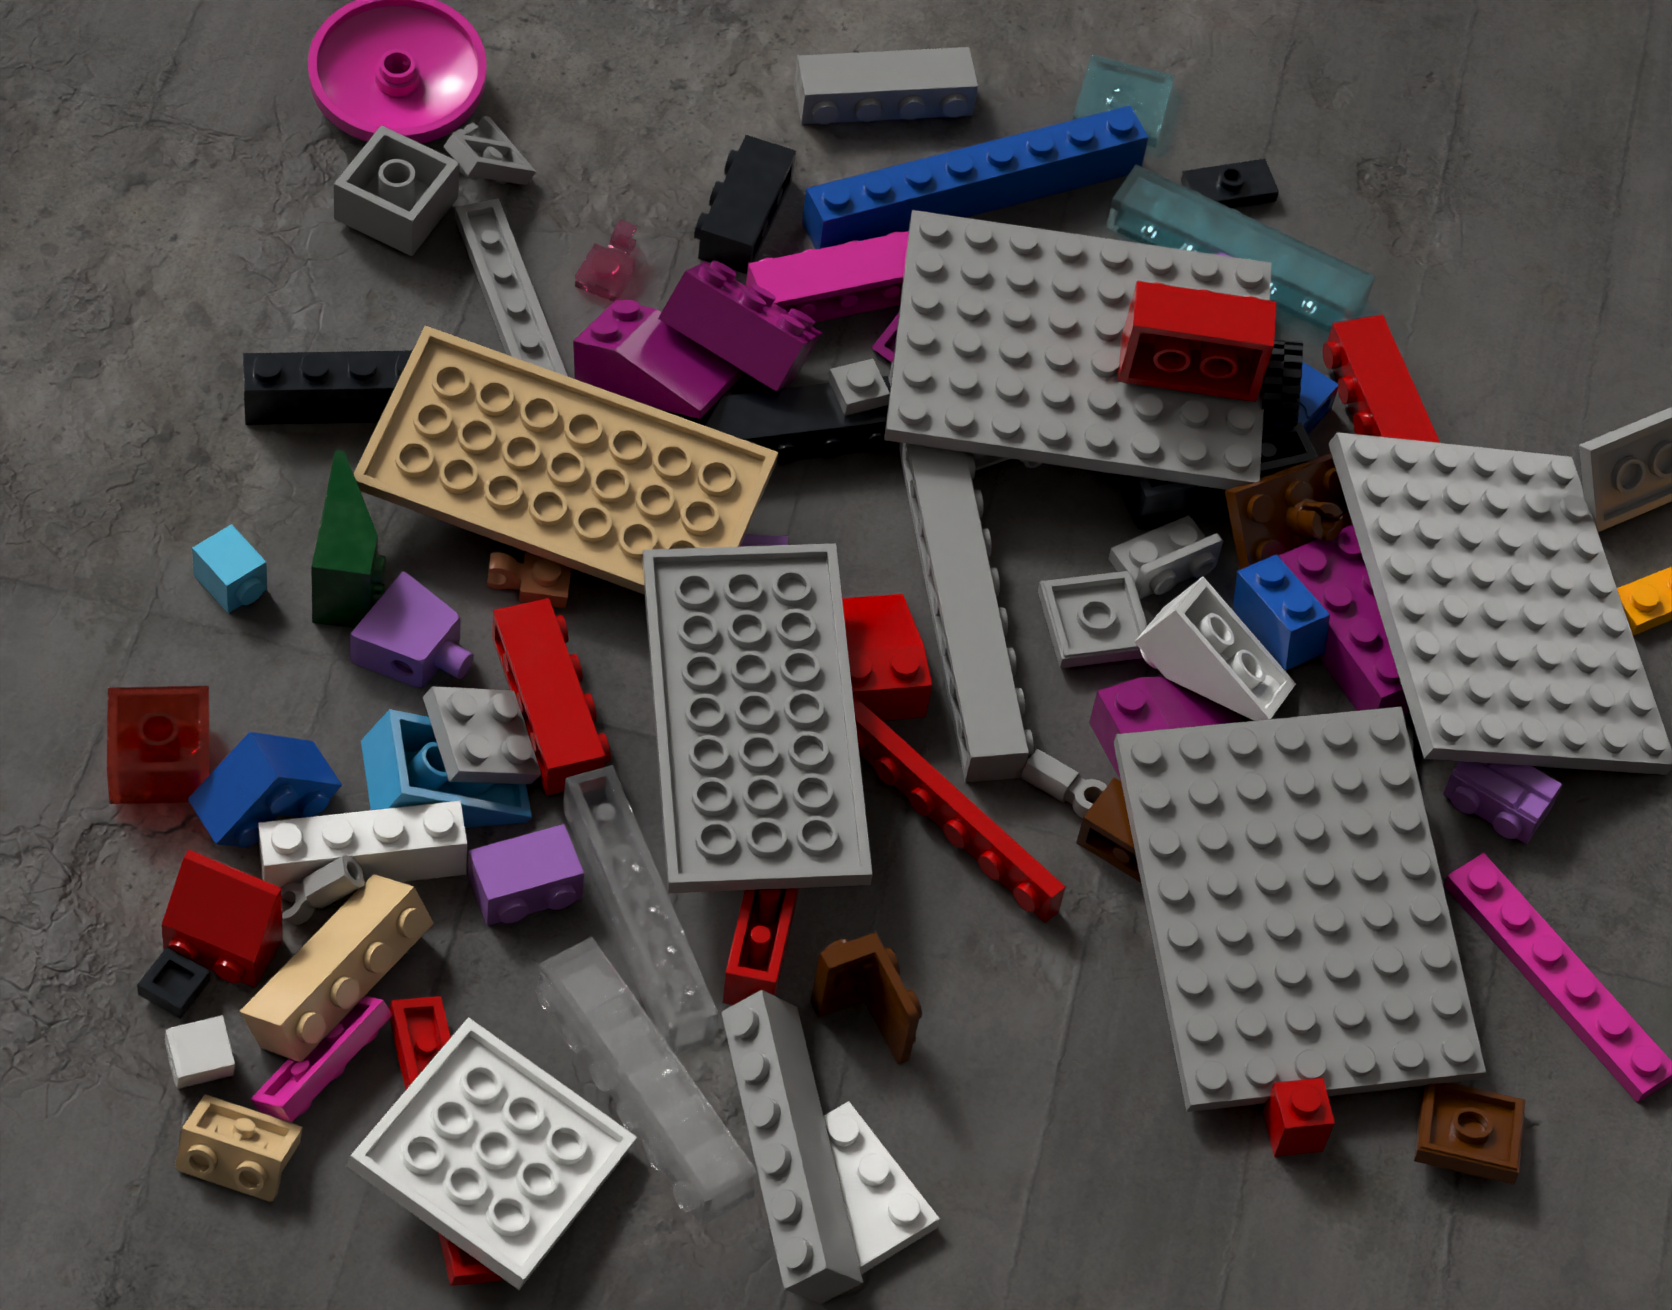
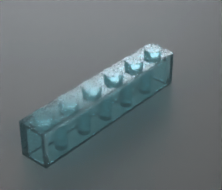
M1137 164L1112 199L1106 227L1141 244L1215 255L1222 252L1231 257L1272 263L1270 300L1277 301L1276 308L1329 333L1332 324L1335 322L1358 319L1367 305L1375 280L1374 275Z

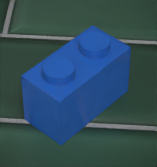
M1277 554L1237 571L1233 611L1285 671L1325 654L1330 614Z

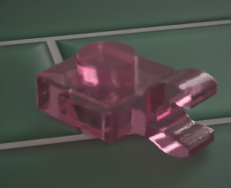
M620 220L613 231L607 248L594 244L575 275V287L612 302L618 300L635 272L636 260L629 256L636 245V240L632 239L637 230V226Z

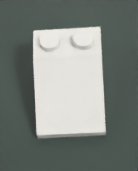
M1204 576L1164 606L1135 641L1140 648L1144 660L1151 667L1158 669L1166 679L1254 721L1271 719L1296 685L1293 679Z

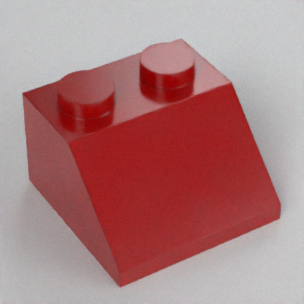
M188 849L183 858L161 924L163 950L168 947L189 960L213 970L220 978L227 982H242L256 988L283 941L282 888Z

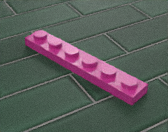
M1482 853L1447 875L1443 886L1637 1103L1672 1081V1061L1485 853Z

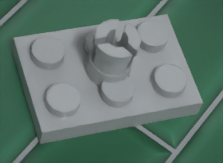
M1672 407L1579 445L1584 501L1588 505V510L1593 517L1597 532L1672 502Z

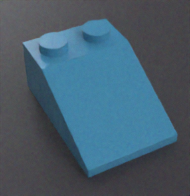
M389 709L361 740L371 810L460 801L465 828L526 823L532 818L526 784L449 782L433 728L427 716Z

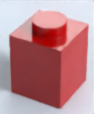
M1324 1078L1273 1083L1270 1097L1263 1110L1273 1156L1323 1152L1335 1124Z

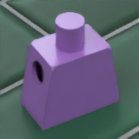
M405 572L398 576L350 634L351 662L417 688L425 686L439 668L457 679L463 678L471 667L474 654L458 645L461 618L458 613Z

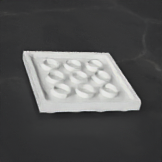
M468 1017L350 1155L346 1166L519 1290L629 1152L637 1137Z

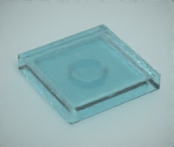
M1091 54L1073 120L1131 105L1149 136L1147 146L1156 148L1175 75Z

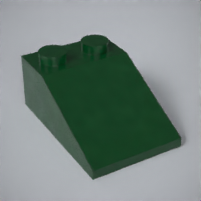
M335 450L311 566L312 623L356 628L385 593L386 585L383 584L386 556L378 555V535L345 451Z

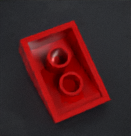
M891 594L842 598L853 699L857 697L882 721L926 717L932 682L925 647L904 595Z

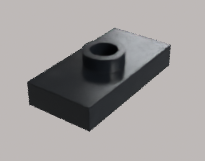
M1266 159L1185 170L1181 177L1182 186L1194 214L1276 202L1279 194Z

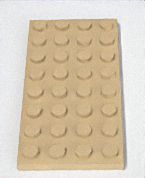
M424 326L357 465L354 476L361 492L645 595L642 563L643 550L741 547L777 463L778 452L437 329Z

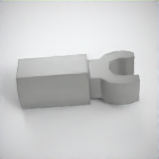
M1036 749L1027 761L1021 775V779L1062 803L1065 801L1071 803L1073 810L1081 818L1084 817L1093 805V803L1085 798L1093 797L1098 799L1107 787L1100 780H1085L1081 778L1079 772L1039 749Z
M344 855L304 877L301 884L290 882L281 887L282 898L291 903L295 901L290 909L282 913V919L294 925L302 924L312 916L316 908L322 909L364 886L365 883L360 864L351 856Z

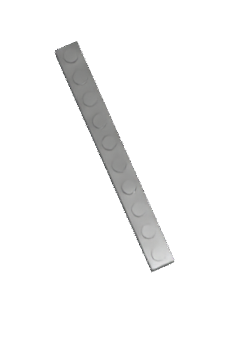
M892 362V364H891V369H890V374H889L890 386H891V379H892L893 362ZM897 442L965 783L1021 778L1027 759L1034 753L1033 736L1030 729L1024 730L1021 717H1024L1025 714L1024 693L1022 688H1015L1013 676L1016 675L1017 669L1015 651L1013 647H1006L1004 636H1007L1008 618L1006 609L1004 607L998 608L996 596L999 595L1000 591L999 574L997 568H990L988 557L991 555V536L988 528L982 529L980 518L983 516L982 494L980 490L973 489L972 479L975 477L974 455L970 452Z

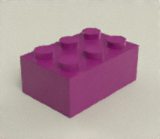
M712 261L711 264L703 262L686 270L658 319L776 392L794 381L822 335V332L813 327L815 321L799 310L791 308L787 312L774 304L776 298L767 290L757 285H751L748 288L734 279L737 275L736 272L718 261Z

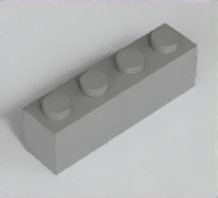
M969 47L798 55L794 78V90L801 124L973 116L978 89Z

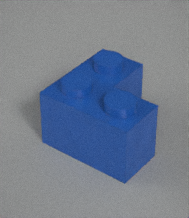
M249 732L188 798V801L216 844L249 848L251 845L259 842V822L274 821L279 815L303 818L316 816L326 809L329 799L339 790L342 784L314 741Z

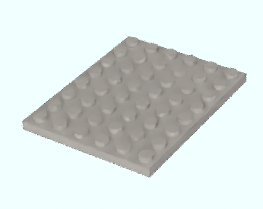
M912 210L884 440L1225 490L1242 484L1260 481L1264 412L1262 409L1263 382L1256 402L1118 382L1121 337L1137 281L1159 282L1176 287L1197 290L1206 289L1217 293L1253 296L1259 299L1270 300L1272 263Z
M1337 432L1328 443L1424 759L1667 775L1672 770V749L1593 517L1588 510L1587 503L1584 501L1583 488L1572 457Z
M1402 707L1116 735L1114 740L1116 758L1187 1112L1266 1103L1270 1097L1273 1083L1324 1078L1328 1096L1482 1079L1486 1073Z

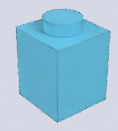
M232 524L192 547L194 577L227 613L241 605H249L255 602L267 590L266 561Z

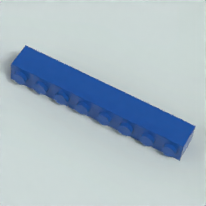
M1131 105L856 175L806 188L802 225L814 248L818 250L842 245L849 241H862L887 236L893 232L909 231L912 210L963 218L1141 172L1149 136Z

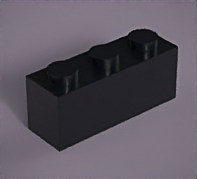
M745 135L739 150L732 149L730 151L724 168L726 178L724 182L716 181L709 200L711 209L708 214L703 212L700 214L695 227L694 238L700 240L698 259L710 263L718 261L732 270L747 274L748 263L755 262L792 182L796 150Z

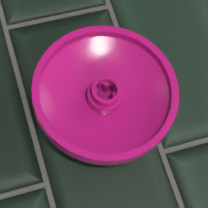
M355 0L338 9L321 25L309 49L308 79L310 90L317 106L339 129L366 142L370 140L381 125L420 144L439 139L457 129L474 113L483 97L486 86V54L477 31L459 12L438 0Z

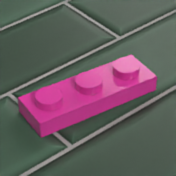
M364 996L302 1062L289 1058L251 1098L260 1113L293 1122L296 1117L305 1113L311 1106L312 1100L330 1081L343 1073L346 1064L364 1045H367L376 1038L379 1029L393 1015L384 1000Z

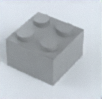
M381 125L334 183V219L403 253L413 256L458 199L460 162Z

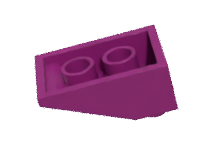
M615 300L573 340L574 375L576 380L656 409L701 419L741 378V370L659 320L661 311L641 306L633 300Z
M1139 677L1097 691L1089 724L1121 781L1114 747V740L1117 734L1244 721L1239 713L1165 677Z

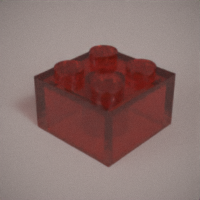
M209 686L108 688L107 781L109 803H190L188 798L211 774Z

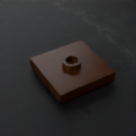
M1451 1082L1424 1085L1421 1095L1414 1162L1515 1185L1520 1167L1526 1100Z

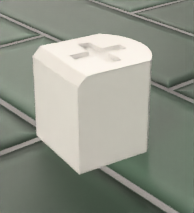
M223 1015L171 1027L166 1030L165 1044L177 1089L233 1076L235 1062Z

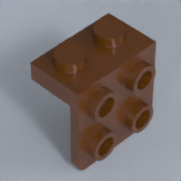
M876 932L852 941L840 939L828 945L819 955L810 1000L818 1017L820 1018L865 1001L896 1062L901 1064L909 1061L913 1043L916 1042L919 1019L922 1018V1008L915 992L912 989L906 990L899 977V963L893 950L889 947L884 948Z

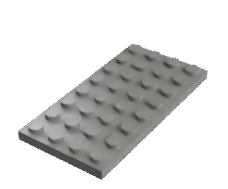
M836 543L643 550L642 563L668 893L871 885L872 866Z

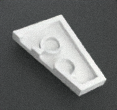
M848 1101L823 1117L860 1272L863 1274L937 1229L940 1218Z

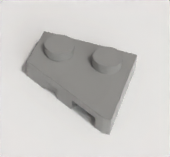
M489 116L482 117L477 125L472 122L465 129L453 132L443 146L454 160L460 162L459 172L471 179L480 177L492 179L501 184L510 182L527 185L536 173L535 169Z

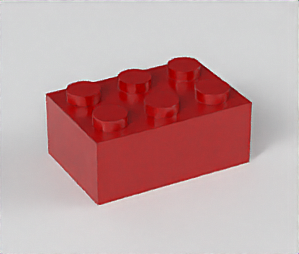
M1137 281L1121 337L1118 382L1256 402L1274 347L1277 301L1259 299L1253 296L1217 293L1206 289L1197 290L1176 287L1159 282Z

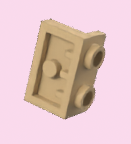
M205 1094L182 1127L175 1168L180 1172L271 1202L278 1194L282 1171L300 1144L303 1127Z

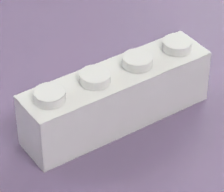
M460 801L258 823L262 877L264 881L279 887L290 882L301 884L304 877L344 855L351 856L360 864L364 883L373 874L398 882L466 875L467 839Z

